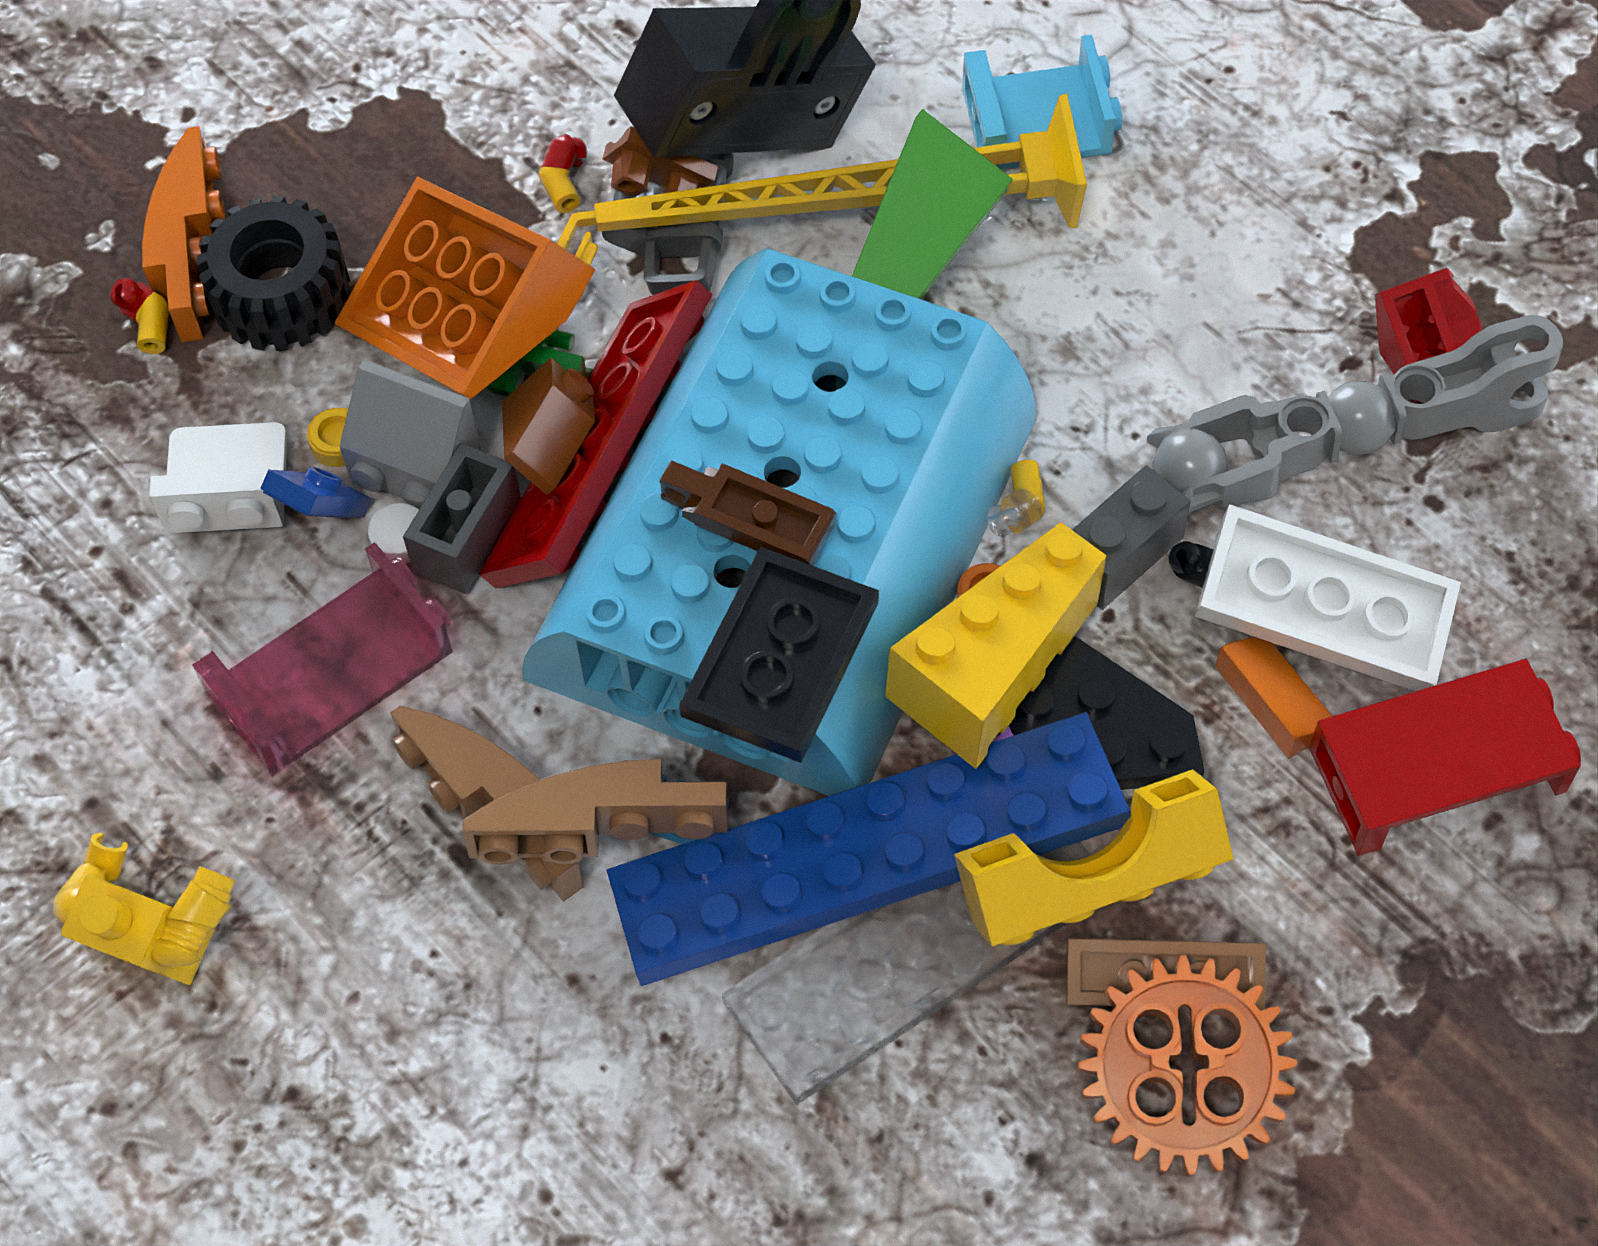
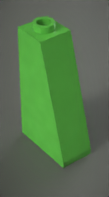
M922 109L915 117L852 277L922 300L1004 197L1013 179Z

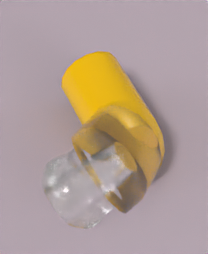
M1021 460L1011 466L1010 472L1014 492L1002 499L1001 505L991 507L987 514L988 525L995 535L1005 537L1012 532L1020 534L1042 518L1045 511V497L1040 467L1035 460Z

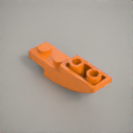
M200 126L187 128L162 167L151 194L142 241V268L150 288L164 299H168V310L181 343L204 339L202 316L211 315V307L202 282H199L197 255L202 254L199 247L202 237L212 235L209 226L217 218L225 220V210L220 190L213 189V180H220L222 178L218 152L215 146L206 147Z

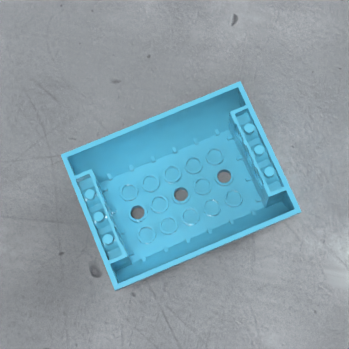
M768 248L751 255L739 263L730 273L527 651L522 667L523 680L827 796L871 783L903 713L899 707L885 697L890 647L954 601L959 579L971 564L1011 476L1010 468L1017 462L1036 421V404L1033 390L1018 358L1005 340L987 321ZM671 460L701 473H704L706 467L719 469L723 463L766 481L768 475L776 470L786 469L796 473L799 476L798 481L784 489L830 507L837 512L836 524L813 566L879 590V603L802 763L680 716L679 704L739 587H724L715 579L721 571L728 568H740L747 572L758 551L694 525V523L682 517V509L661 499V484L659 481Z

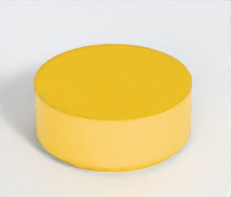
M346 408L324 410L316 415L308 426L307 440L311 452L317 461L326 466H346L339 447L348 412Z

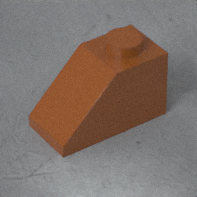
M552 358L547 360L502 402L504 460L546 495L556 488L595 423L594 391L592 386L580 372L573 368H569L566 371Z

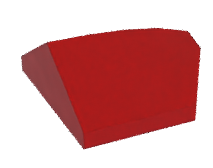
M1447 267L1375 294L1379 354L1394 375L1400 368L1408 364L1456 350L1475 334L1483 330L1473 300L1454 281V275Z

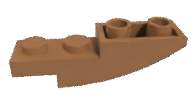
M402 705L390 712L398 736L391 740L393 746L411 770L421 765L432 780L427 783V787L436 802L447 814L456 809L462 818L465 819L490 802L523 786L540 781L535 774L508 752L487 738L458 723L429 712ZM520 858L523 868L536 886L543 890L550 885L563 902L584 888L578 862L557 864L545 858Z
M661 759L621 761L589 766L542 779L490 802L463 819V835L469 858H479L483 862L496 865L509 864L516 861L517 858H545L552 863L572 864L580 861L583 857H598L599 834H611L616 838L624 840L640 839L647 836L648 833H675L679 837L686 839H703L711 836L713 833H727L726 782H663Z

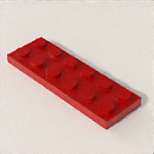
M698 280L632 302L627 307L587 380L594 391L595 423L552 492L546 495L532 482L529 483L479 573L483 579L496 589L561 575L578 558L580 552L578 543L588 525L593 523L602 513L606 504V500L603 498L612 480L628 465L631 458L629 449L638 432L645 428L652 420L656 412L654 403L663 386L670 382L680 368V361L678 360L686 343L699 332L704 323L702 314L713 294Z

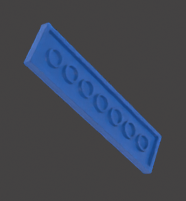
M1087 712L991 743L988 747L987 756L977 769L973 768L956 754L728 829L727 833H715L707 838L697 839L606 869L635 973L640 985L644 986L959 882L961 879L954 854L1015 833L1032 852L1041 855L1120 829L1130 818L1131 812Z

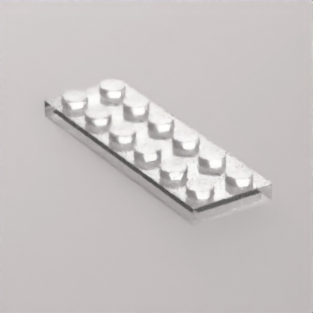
M1081 842L1039 856L1054 861H1074L1091 855ZM959 881L826 925L722 993L723 1004L794 1103L798 1105L1068 923L1059 922L1037 930L1030 939L1019 944H999L992 947L973 925L962 883Z

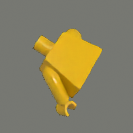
M100 832L93 834L90 838L84 863L77 867L59 890L54 900V915L57 920L63 923L61 936L191 986L216 926L232 907L231 903H229L232 897L230 893L236 880L199 866L194 878L190 881L174 907L107 882L115 881L119 878L128 843L123 842L119 848L102 846L104 834Z

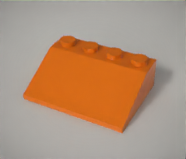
M417 176L334 324L471 400L568 320L596 269L554 241Z

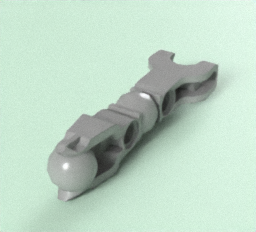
M1527 315L1491 325L1475 334L1456 350L1408 364L1400 368L1394 376L1390 377L1389 373L1381 374L1378 385L1366 380L1346 382L1334 389L1329 397L1325 391L1316 393V397L1307 395L1295 396L1260 403L1253 396H1238L1193 413L1187 423L1155 428L1147 436V443L1157 448L1152 461V467L1158 475L1191 501L1189 513L1210 504L1222 509L1227 508L1229 504L1236 506L1272 498L1278 491L1279 482L1318 467L1324 459L1328 458L1329 462L1337 461L1340 450L1351 455L1370 454L1383 447L1389 438L1392 444H1397L1401 442L1402 438L1409 440L1422 439L1464 427H1474L1483 432H1498L1525 424L1538 418L1545 407L1548 390L1541 376L1551 372L1558 363L1563 348L1562 334L1549 319L1539 315ZM1522 340H1536L1545 346V349L1518 356L1515 354V346ZM1517 389L1525 391L1530 396V399L1520 402L1510 398ZM1407 400H1417L1423 404L1410 403ZM1304 431L1310 433L1311 436H1300L1294 432ZM1238 439L1246 440L1251 446L1254 455L1261 459L1228 471L1225 449L1220 443Z

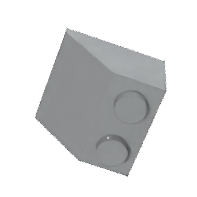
M363 359L357 370L339 446L349 478L365 490L371 492L383 490L401 497L407 504L420 509L460 443L481 451L470 400L467 397Z

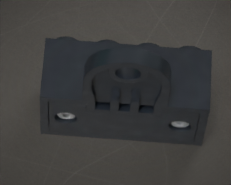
M759 0L755 7L653 8L613 96L633 127L636 128L637 133L654 158L832 148L876 66L873 59L852 32L861 8V0Z

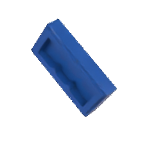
M309 466L307 472L268 469L260 489L264 490V494L306 516L365 517L372 498L342 483L343 480L339 476L315 466Z

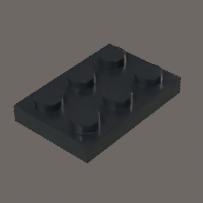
M760 547L679 704L680 716L802 763L879 603V590Z

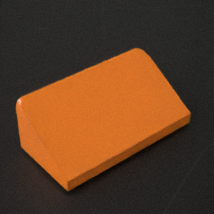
M1250 637L1230 642L1219 648L1215 668L1286 757L1290 759L1308 748L1318 720L1331 717L1332 715L1276 646L1266 640Z

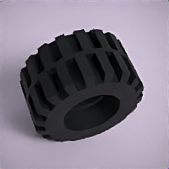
M273 196L271 202L262 203L261 198L249 200L250 206L240 209L236 205L227 210L228 218L225 220L217 218L209 226L212 235L202 237L199 244L202 254L197 255L199 277L213 315H215L221 329L224 332L229 331L232 339L241 345L250 340L252 349L262 351L266 349L267 345H274L276 351L289 350L288 344L299 342L300 347L312 343L310 336L315 333L323 336L332 329L330 320L337 319L344 307L343 302L347 301L351 291L348 284L350 278L337 232L333 224L327 222L325 214L318 208L310 211L308 203L299 199L289 204L286 198L281 196ZM293 268L287 274L275 279L255 280L263 273L272 269Z

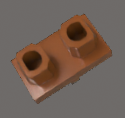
M632 126L626 129L616 143L609 142L606 144L602 160L613 164L611 188L626 195L635 196L647 190L649 181L661 186L660 194L703 188L715 181L718 166L696 156L654 158L637 133L636 128Z

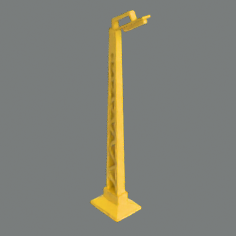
M1066 93L1059 96L1047 131L1024 133L1019 135L1017 142L976 147L974 149L994 165L1018 162L1021 173L1007 174L1013 180L1006 194L1025 193L1026 200L1054 196L1068 227L1077 228L1087 181L1068 94ZM898 159L594 203V211L577 212L570 216L557 244L568 250L578 227L597 225V232L880 206ZM877 181L872 188H867L862 184ZM837 186L843 190L831 192L832 189ZM808 190H814L812 194H807L804 192ZM591 232L585 233L575 254L576 257L588 265H591L598 251L597 244L592 243Z

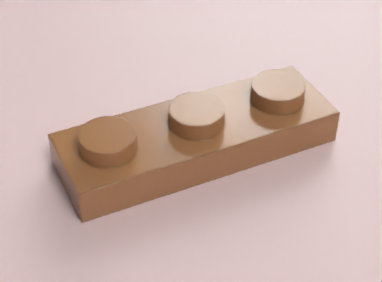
M1067 937L1066 1004L1112 1006L1105 995V991L1109 986H1112L1127 995L1130 992L1126 979V974L1129 970L1133 969L1147 982L1151 980L1150 970L1154 959L1160 960L1169 975L1175 974L1179 957L1186 955L1190 963L1191 973L1200 974L1201 969L1209 958L1214 959L1215 978L1224 981L1235 968L1241 970L1236 989L1244 994L1252 987L1260 984L1263 990L1255 1005L1259 1010H1264L1266 944L1263 942Z

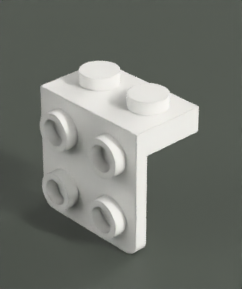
M277 422L175 429L169 437L167 475L151 476L149 498L165 533L283 527L284 504L264 494V490L260 489L268 469L286 471L287 433L284 426Z

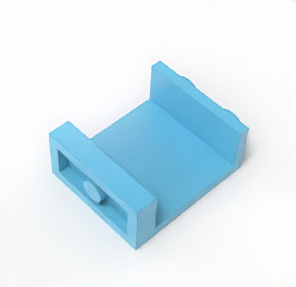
M1092 35L1081 36L1078 65L992 77L986 50L964 53L962 90L977 147L1017 142L1020 134L1047 131L1059 96L1067 93L1081 158L1112 153L1114 131L1121 130L1122 111L1119 99L1117 97L1110 98L1107 89L1110 87L1108 60L1105 55L1098 56ZM1005 163L996 166L1003 170L1017 168L1019 163Z

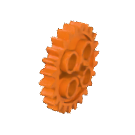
M1181 955L1175 968V974L1168 975L1160 960L1154 959L1151 963V980L1145 982L1137 972L1131 969L1126 974L1127 984L1130 989L1127 995L1112 986L1106 989L1105 995L1114 1008L1112 1012L1092 1008L1089 1017L1102 1028L1101 1034L1084 1033L1081 1035L1080 1043L1096 1051V1056L1078 1062L1077 1070L1086 1074L1096 1075L1097 1082L1083 1089L1081 1095L1085 1099L1102 1098L1104 1106L1098 1110L1092 1120L1094 1124L1104 1123L1112 1119L1115 1121L1118 1127L1109 1142L1112 1146L1123 1142L1128 1137L1136 1141L1132 1161L1138 1163L1149 1150L1158 1153V1172L1165 1173L1171 1165L1173 1158L1180 1157L1186 1176H1193L1198 1166L1199 1157L1205 1156L1209 1166L1217 1173L1223 1170L1224 1160L1222 1151L1226 1149L1240 1162L1249 1158L1248 1150L1243 1140L1246 1136L1261 1145L1269 1142L1270 1137L1260 1123L1263 1119L1278 1123L1285 1120V1113L1272 1101L1274 1097L1284 1098L1294 1095L1295 1088L1278 1078L1279 1073L1294 1069L1297 1066V1060L1286 1056H1279L1277 1048L1283 1046L1293 1036L1291 1032L1271 1031L1269 1024L1278 1016L1281 1009L1279 1006L1270 1007L1262 1011L1258 1009L1255 1003L1263 990L1260 984L1252 987L1244 994L1236 989L1241 970L1235 968L1224 981L1215 978L1214 959L1209 958L1200 974L1191 973L1187 956ZM1181 1006H1187L1191 1012V1059L1202 1062L1204 1069L1198 1070L1191 1080L1195 1122L1190 1126L1184 1124L1182 1120L1183 1075L1180 1070L1170 1069L1169 1062L1176 1060L1182 1049L1178 1021V1008ZM1215 1014L1229 1019L1236 1031L1234 1044L1223 1049L1209 1045L1202 1036V1020L1207 1016ZM1147 1015L1157 1016L1162 1019L1168 1026L1170 1033L1168 1044L1159 1049H1149L1139 1044L1133 1031L1134 1022L1137 1019ZM1152 1081L1165 1086L1172 1098L1170 1112L1165 1116L1157 1118L1143 1113L1136 1102V1091L1140 1085ZM1222 1081L1235 1089L1238 1094L1239 1105L1234 1115L1227 1117L1217 1116L1207 1108L1203 1096L1205 1087L1209 1083Z

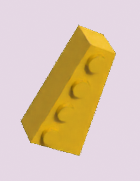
M1060 522L890 647L885 697L973 768L977 769L987 756L988 747L999 732L1003 734L1014 719L1016 708L1029 691L1034 692L1045 677L1046 668L1055 655H1061L1097 606L1107 555Z

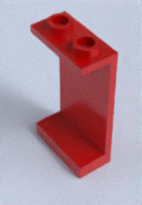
M1527 658L1318 720L1309 746V750L1357 856L1382 849L1390 828L1530 785L1548 781L1555 796L1566 793L1581 767V753L1578 743L1571 732L1563 730L1553 711L1554 701L1551 690L1543 678L1536 677Z

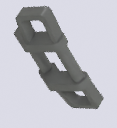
M732 153L694 155L718 166L715 181L706 187L724 185L726 179L731 176L734 165V155ZM615 190L613 201L635 198L636 196L626 195ZM720 221L602 231V236L607 242L645 257L644 280L652 295L694 280H698L709 291L711 289L717 255L721 250L723 231L719 227ZM700 256L698 267L693 273L660 275V258Z

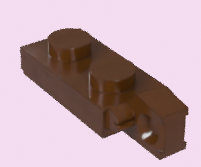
M671 460L659 481L661 484V499L682 509V517L694 523V525L755 551L763 547L812 566L836 524L837 512L834 509L723 463L719 469L706 467L704 473H701Z

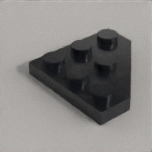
M1076 636L1072 638L1061 655H1055L1046 668L1045 677L1034 692H1028L1016 708L1015 717L1009 724L1014 736L1087 712L1121 790L1141 788L1192 769L1202 777L1204 775V766L1194 716Z

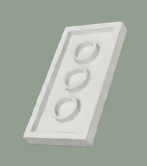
M1229 504L1221 522L1195 617L1413 691H1419L1437 685L1461 582Z

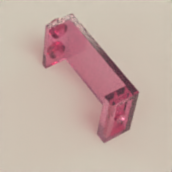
M375 542L365 548L373 573L229 670L213 651L192 664L207 696L272 777L453 653L446 631L447 628L452 626V623L444 608L433 596L424 600L414 587L417 585L416 579L405 562L399 556L389 559Z

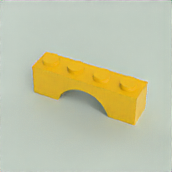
M1192 769L1134 790L1130 808L1131 816L1118 835L1102 850L1079 860L1054 861L1041 857L1032 852L1015 833L954 854L973 925L992 947L999 944L1015 945L1030 939L1037 930L1059 922H1080L1092 916L1095 909L1120 900H1141L1151 895L1156 887L1178 879L1193 880L1210 874L1214 866L1234 859L1218 789Z

